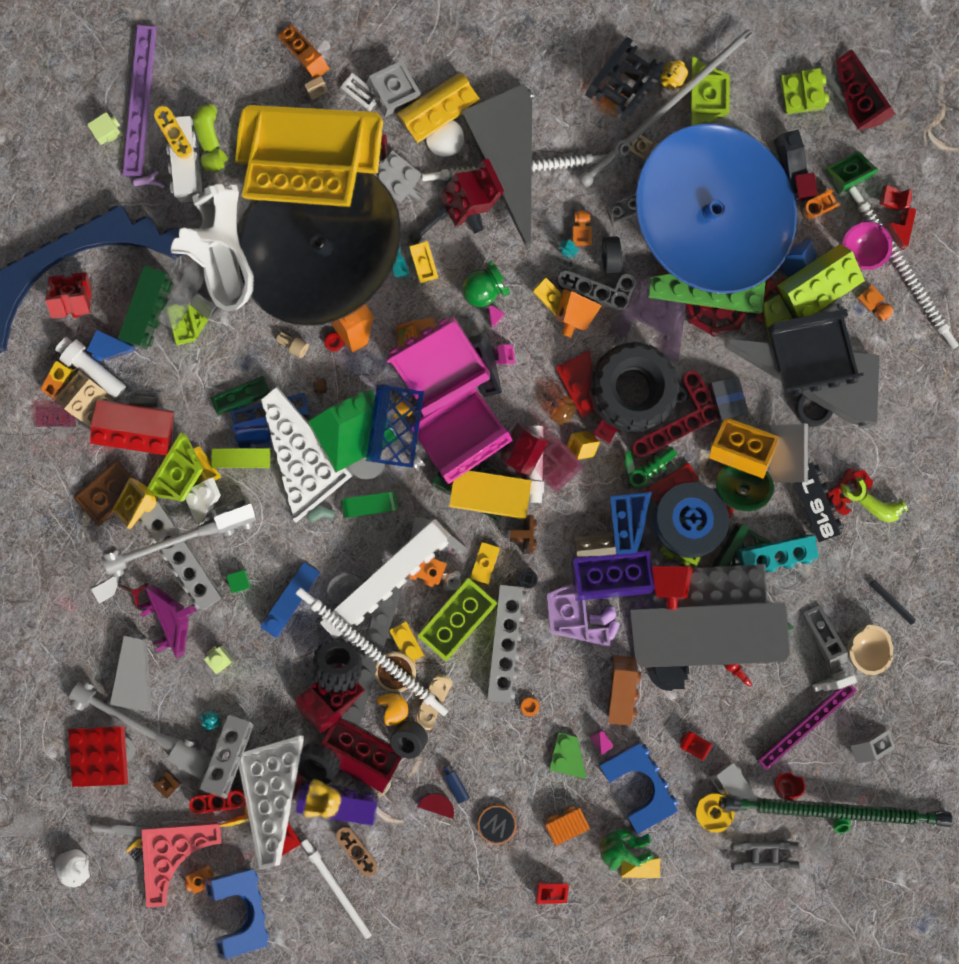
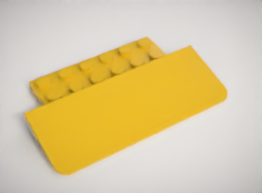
M246 106L241 112L235 157L237 164L248 165L242 197L253 200L350 207L356 172L378 174L383 125L382 117L377 112Z

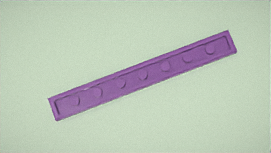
M137 24L123 176L143 177L157 32L156 26Z

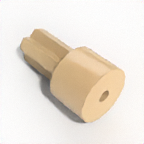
M280 332L276 337L278 343L287 347L290 353L299 358H302L308 350L309 344L298 337L294 339L283 332Z

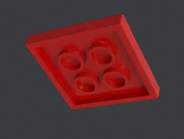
M124 726L68 729L72 787L128 784Z

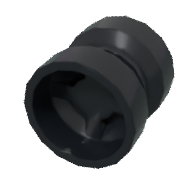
M526 569L520 572L518 581L522 587L530 589L536 586L538 577L534 571Z

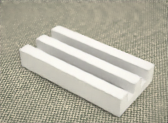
M353 73L349 75L340 87L341 90L369 112L380 101L374 90L370 92L366 83ZM353 79L375 97L374 100L350 81ZM347 85L350 86V87H351L353 90H355L358 94H360V95H361L362 97H364L367 101H369L370 104L368 105V104H367L366 102H364L361 98H359L356 94H354L351 90H349L346 86H347Z

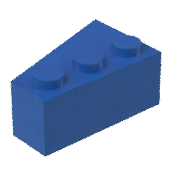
M652 492L610 496L616 554L636 553L639 551Z

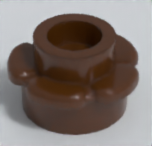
M316 377V381H313L315 393L318 392L319 395L327 393L325 378Z

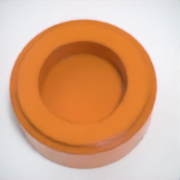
M525 697L520 703V709L524 715L533 716L539 711V702L534 697Z

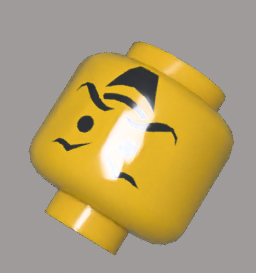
M680 60L667 62L660 75L662 85L670 90L682 87L688 75V70Z

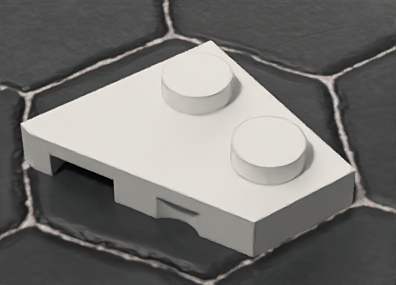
M214 478L207 479L192 487L186 497L187 504L197 526L205 522V516L211 512L214 503L221 496Z
M838 671L832 674L833 677L812 684L814 692L836 690L857 683V680L853 674Z

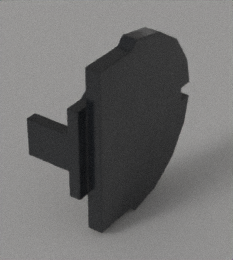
M689 666L651 667V670H648V674L654 685L662 690L685 689V680H688Z

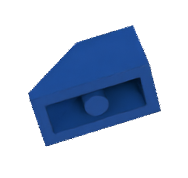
M96 330L87 349L88 352L92 353L90 357L98 361H102V359L109 361L132 353L135 350L134 347Z

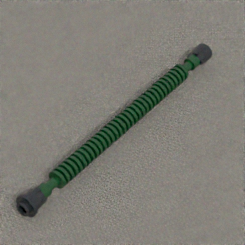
M724 793L719 798V808L722 809L723 813L756 809L757 813L763 814L772 813L777 815L917 825L918 821H924L927 824L941 827H951L952 814L948 811L926 812V814L918 813L917 809L839 803L830 804L771 798L762 799L760 797L757 798V801H748L747 798L729 795L728 793Z

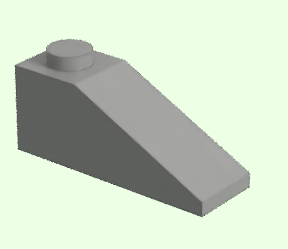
M821 605L803 612L829 668L832 669L848 662V652Z

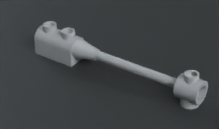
M247 497L211 509L213 518L197 526L195 529L122 555L117 547L105 549L102 552V560L107 574L119 577L124 574L123 569L127 568L125 562L196 536L217 533L230 536L235 533L234 529L241 526L244 530L253 526L252 522L256 521L250 501Z
M86 680L83 683L78 682L69 696V699H71L69 704L72 707L83 711L84 707L87 708L92 704L155 740L157 744L170 753L167 761L199 779L206 773L208 769L207 762L212 753L209 749L201 747L199 750L194 747L195 742L187 737L184 740L176 739L161 733L159 734L95 698L96 691L93 690L94 685Z

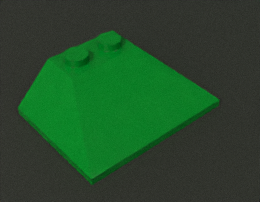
M373 390L361 392L327 409L307 422L335 473L400 440Z

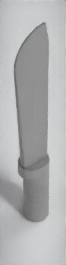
M93 823L91 830L142 837V829L152 827L116 824L111 826Z

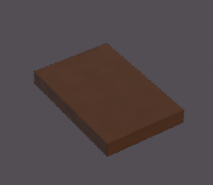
M116 460L73 498L97 526H101L115 514L112 509L129 478L133 477Z

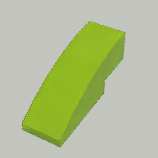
M212 449L211 468L270 469V449Z

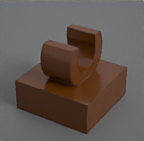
M166 771L153 786L167 799L181 783L169 771Z

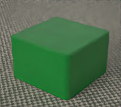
M247 570L226 575L232 594L252 588Z

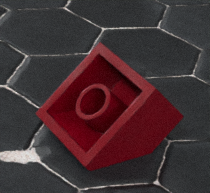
M517 422L511 434L512 441L505 445L500 457L507 465L518 472L531 475L549 441Z

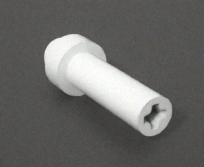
M65 337L55 348L61 354L60 361L68 367L74 365L114 399H117L125 390L126 386L84 352L86 346L77 339L72 342Z

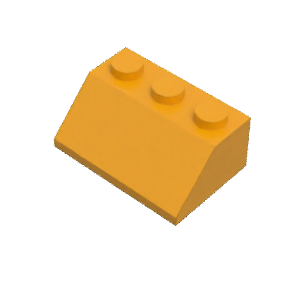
M730 418L725 419L713 442L709 458L764 478L779 436Z

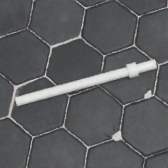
M308 839L303 840L301 844L308 853L311 863H314L364 938H369L372 934L321 860L322 856L318 850L315 851Z

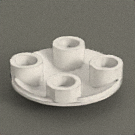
M452 120L428 136L426 140L433 154L449 157L460 152L464 143V133L460 125Z

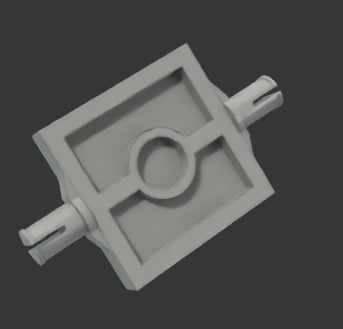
M393 150L386 159L379 160L378 174L374 173V175L386 185L395 202L399 205L409 195L419 202L423 195L415 189V186L422 174Z

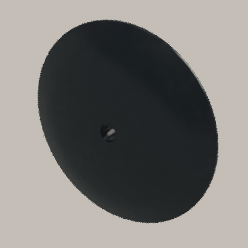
M356 172L350 207L257 200L245 221L239 241L254 276L253 292L250 297L270 316L293 325H322L340 320L354 313L370 301L388 279L399 253L401 220L391 192L373 173ZM239 266L241 278H242L243 284H244V286H245V280H244V277H243L241 268H240V266Z

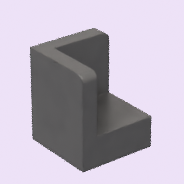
M204 293L194 295L191 306L206 319H209L220 310V307L216 306L214 301Z

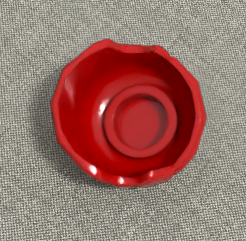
M792 772L782 773L774 780V791L782 800H797L805 792L806 785L803 778L793 775Z

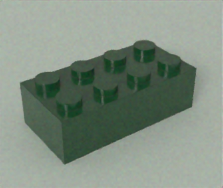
M144 265L118 339L144 350H148V347L152 346L154 330L158 329L161 322L159 316L161 311H164L167 306V294L171 293L174 286L173 279L167 273Z

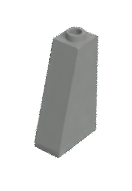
M130 632V635H126L123 638L110 705L149 712L152 710L147 639L141 638L142 634Z

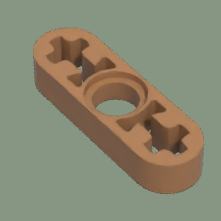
M341 827L336 834L337 841L363 875H373L377 870L376 860L351 827ZM342 831L350 833L348 837L351 842L353 839L356 840L349 848L346 846L349 844L346 838L341 839ZM360 846L362 854L354 856L351 852L352 847ZM365 854L368 856L365 858V861L368 864H373L372 871H370L369 869H364L365 863L363 862V860L361 861V863L358 862V860H361Z

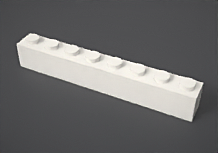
M434 519L332 611L335 613L334 616H339V620L343 619V623H347V627L353 624L356 626L365 619L363 615L367 611L371 614L379 606L377 604L378 601L381 599L385 601L393 594L391 590L395 586L399 589L407 581L405 579L407 575L411 574L413 576L421 569L419 565L423 561L428 563L435 556L433 554L435 550L439 549L441 551L449 544L447 540L450 538V534ZM326 618L320 622L334 639H337L339 636L345 637L343 632L339 633V629H335V625H330V621L326 622Z

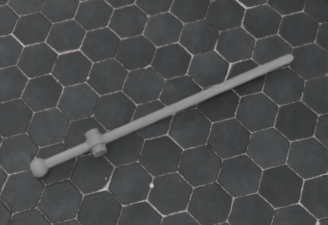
M747 29L626 139L615 140L612 144L613 150L589 172L580 174V183L585 187L590 186L593 183L594 177L618 155L624 156L629 154L631 151L630 144L752 35L751 30Z

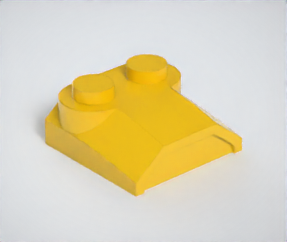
M129 478L112 511L117 514L127 528L131 529L144 512H150L156 506V498L146 485L136 479Z

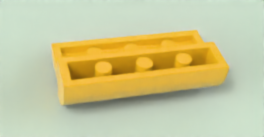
M459 71L396 113V115L418 144L460 116L463 110L478 104L480 98L469 84L466 76Z

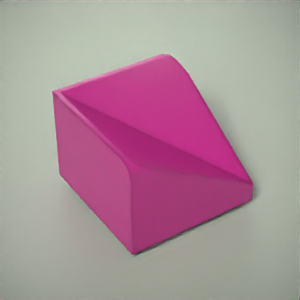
M602 729L590 736L591 741L601 755L613 747V744Z

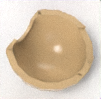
M866 625L858 629L850 638L846 648L850 663L854 668L868 675H877L884 672L891 665L894 658L892 637L885 629L877 625Z

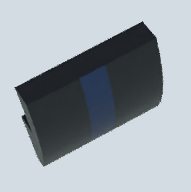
M739 377L708 384L718 421L749 414Z

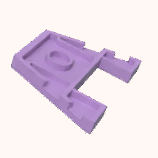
M573 584L566 585L547 594L551 634L610 646L609 628L588 629L585 600L575 601Z

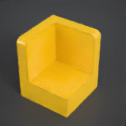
M589 431L571 433L566 450L577 460L591 458L595 456L600 441Z

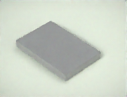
M808 424L771 425V434L779 436L771 459V477L773 482H808Z

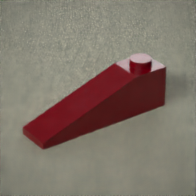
M853 49L836 60L848 115L858 130L879 126L896 115Z

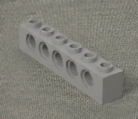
M157 501L156 506L150 512H144L139 519L144 529L148 528L151 535L149 537L153 543L163 541L169 535L174 537L182 534L162 502ZM155 521H162L163 527L161 530L155 529ZM187 540L161 549V556L165 561L169 560L172 565L171 571L176 577H180L183 582L181 583L182 588L186 593L190 592L193 597L191 601L197 609L200 608L201 611L206 610L224 598ZM179 551L184 554L182 562H177L175 559V555ZM188 568H192L195 572L194 577L191 579L186 576ZM198 584L205 586V592L202 595L196 591Z
M501 584L499 586L487 701L511 703V699H515L516 687H512L513 679L517 680L518 668H514L515 660H519L520 649L516 648L517 641H521L522 636L519 622H523L524 610H521V603H525L526 591H523V587ZM508 600L516 601L517 606L515 610L509 611L506 609V602ZM507 619H512L515 623L511 630L504 628L503 624ZM505 638L512 640L513 644L509 649H505L501 645ZM508 658L510 660L509 667L502 668L499 665L500 660ZM500 677H506L508 684L505 687H500L497 684V680Z

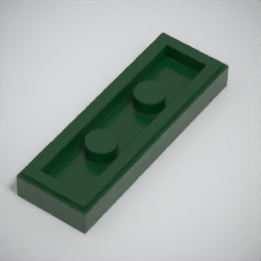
M261 376L210 398L216 414L220 416L267 396L270 390L265 377Z

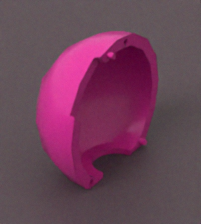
M864 221L854 225L845 234L842 245L853 251L858 266L862 270H873L881 267L889 260L892 253V237L884 226L876 222Z

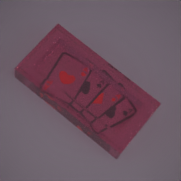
M36 408V427H76V417L64 408Z

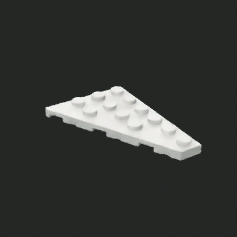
M276 387L262 399V404L266 412L267 422L269 423L271 438L282 472V479L288 495V502L291 506L293 520L296 523L352 477L353 474L347 467L335 473L306 419L281 390Z
M297 736L245 751L239 764L259 870L280 865L303 736Z

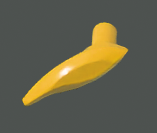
M244 805L245 815L225 821L220 826L227 827L250 821L247 805Z

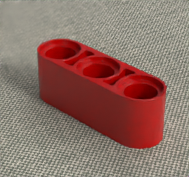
M241 788L230 789L227 799L221 797L222 805L214 803L216 795L207 792L196 794L189 802V809L193 813L200 814L240 808L246 802L244 790ZM233 794H239L242 797V802L236 803L233 800ZM195 799L203 801L202 808L195 806Z

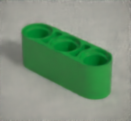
M396 492L341 499L343 518L398 511Z

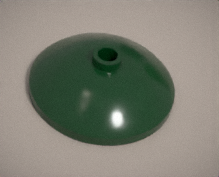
M726 465L718 473L716 490L721 500L729 507L739 511H755L763 508L771 500L774 492V482L768 471H766L764 478H760Z

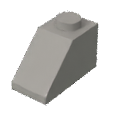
M889 730L865 737L851 745L852 754L857 764L876 761L895 748Z

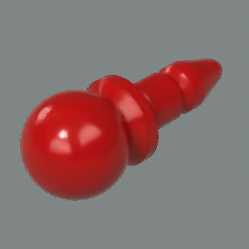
M724 664L725 669L732 672L733 676L737 675L745 685L752 686L749 677L742 671V665Z

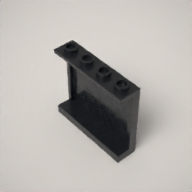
M847 309L776 322L768 327L784 394L791 393L792 396L803 394V391L809 389L810 392H816L821 390V387L835 388L843 382L850 385L857 383L858 379L864 376L863 373H858L844 320L848 316Z

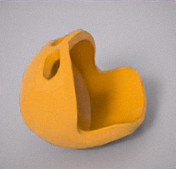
M387 693L377 697V704L388 706L384 716V722L387 726L397 725L406 719L408 704L404 697L396 693Z

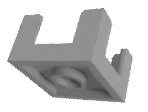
M399 61L370 75L366 83L369 91L372 92L374 89L382 103L380 110L384 117L391 115L396 107L408 101L410 105L419 99L421 94L403 61Z

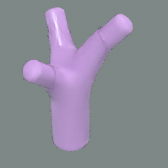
M157 170L149 176L133 179L134 186L149 184L161 188L165 187L164 184L154 179L159 173Z

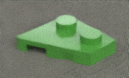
M558 732L549 770L586 779L577 736Z

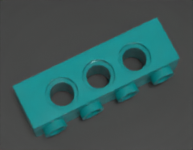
M811 534L736 550L739 566L758 565L756 560L761 555L763 558L761 564H765L766 573L777 571V567H795V563L810 564L813 563V559L819 558L815 535ZM798 547L799 553L794 557L793 550ZM780 551L781 557L776 561L775 554Z

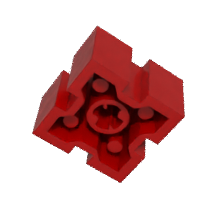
M87 272L73 273L71 277L58 275L48 278L47 287L49 291H46L45 301L51 319L64 318L69 313L72 314L73 318H77L79 315L90 314L91 303L89 299H92V287Z

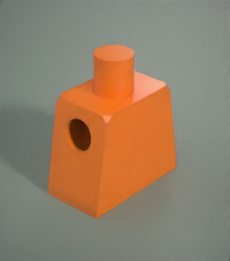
M563 289L556 315V320L565 324L561 335L571 338L575 329L585 332L601 305L573 291Z

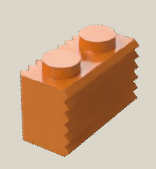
M571 805L564 809L565 813L559 816L556 813L547 818L545 826L555 846L590 829L579 806Z

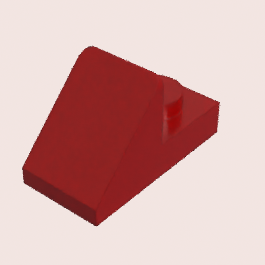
M909 207L901 213L899 219L901 225L891 222L886 225L887 230L900 249H905L909 246L917 210L915 208Z
M539 879L536 888L535 904L567 903L569 884L565 882L549 883Z

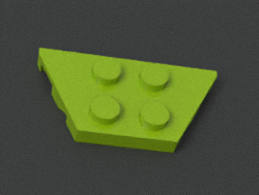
M696 57L691 59V79L707 66L698 61ZM715 68L691 89L690 126L710 124L729 115V74L718 71Z
M185 433L179 434L148 485V488L156 497L185 501L203 471L201 463Z

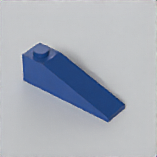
M304 562L260 628L275 638L279 637L303 600L296 592L302 588L308 593L320 572Z

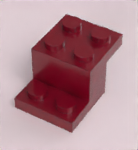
M484 159L474 171L456 173L440 193V196L450 219H452L456 227L461 226L469 215L488 212L505 191L490 160Z

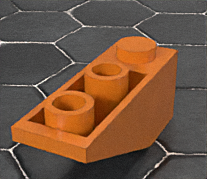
M292 24L277 35L313 79L322 76L330 69L322 55Z

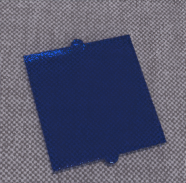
M269 425L235 427V441L238 442L239 448H273Z

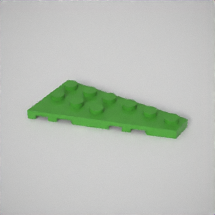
M672 274L650 278L648 298L761 314L763 312L765 281L741 292L721 294L699 290L680 281Z

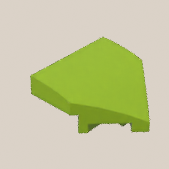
M190 304L166 308L175 346L194 342L209 320Z

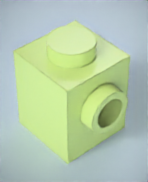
M107 112L87 124L101 145L107 141L115 140L118 137L117 135L120 134L117 128L120 124L114 116L110 117Z
M214 646L206 653L208 657L204 659L215 674L220 673L234 661L223 646L219 648Z

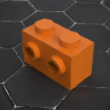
M434 558L428 563L423 561L419 565L421 569L413 576L409 574L406 577L414 580L419 577L424 579V584L434 587L435 584L439 585L447 563Z

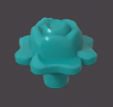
M213 711L202 712L199 716L201 725L206 731L218 729L222 724L218 714Z

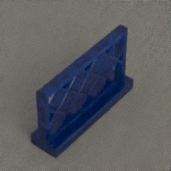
M377 384L366 461L413 468L424 391ZM391 390L397 391L401 396V399L394 404L390 400ZM411 394L418 395V401L412 407L406 398ZM404 401L409 410L401 415L395 406ZM393 409L398 418L390 423L387 419V413ZM412 412L415 416V422L409 426L403 417ZM399 420L406 427L400 434L393 427ZM391 428L396 437L387 442L384 438V432ZM409 431L412 435V441L406 445L401 436ZM398 439L403 448L395 453L390 444ZM388 447L393 456L388 460H382L381 453ZM406 450L410 455L409 463H402L398 455Z

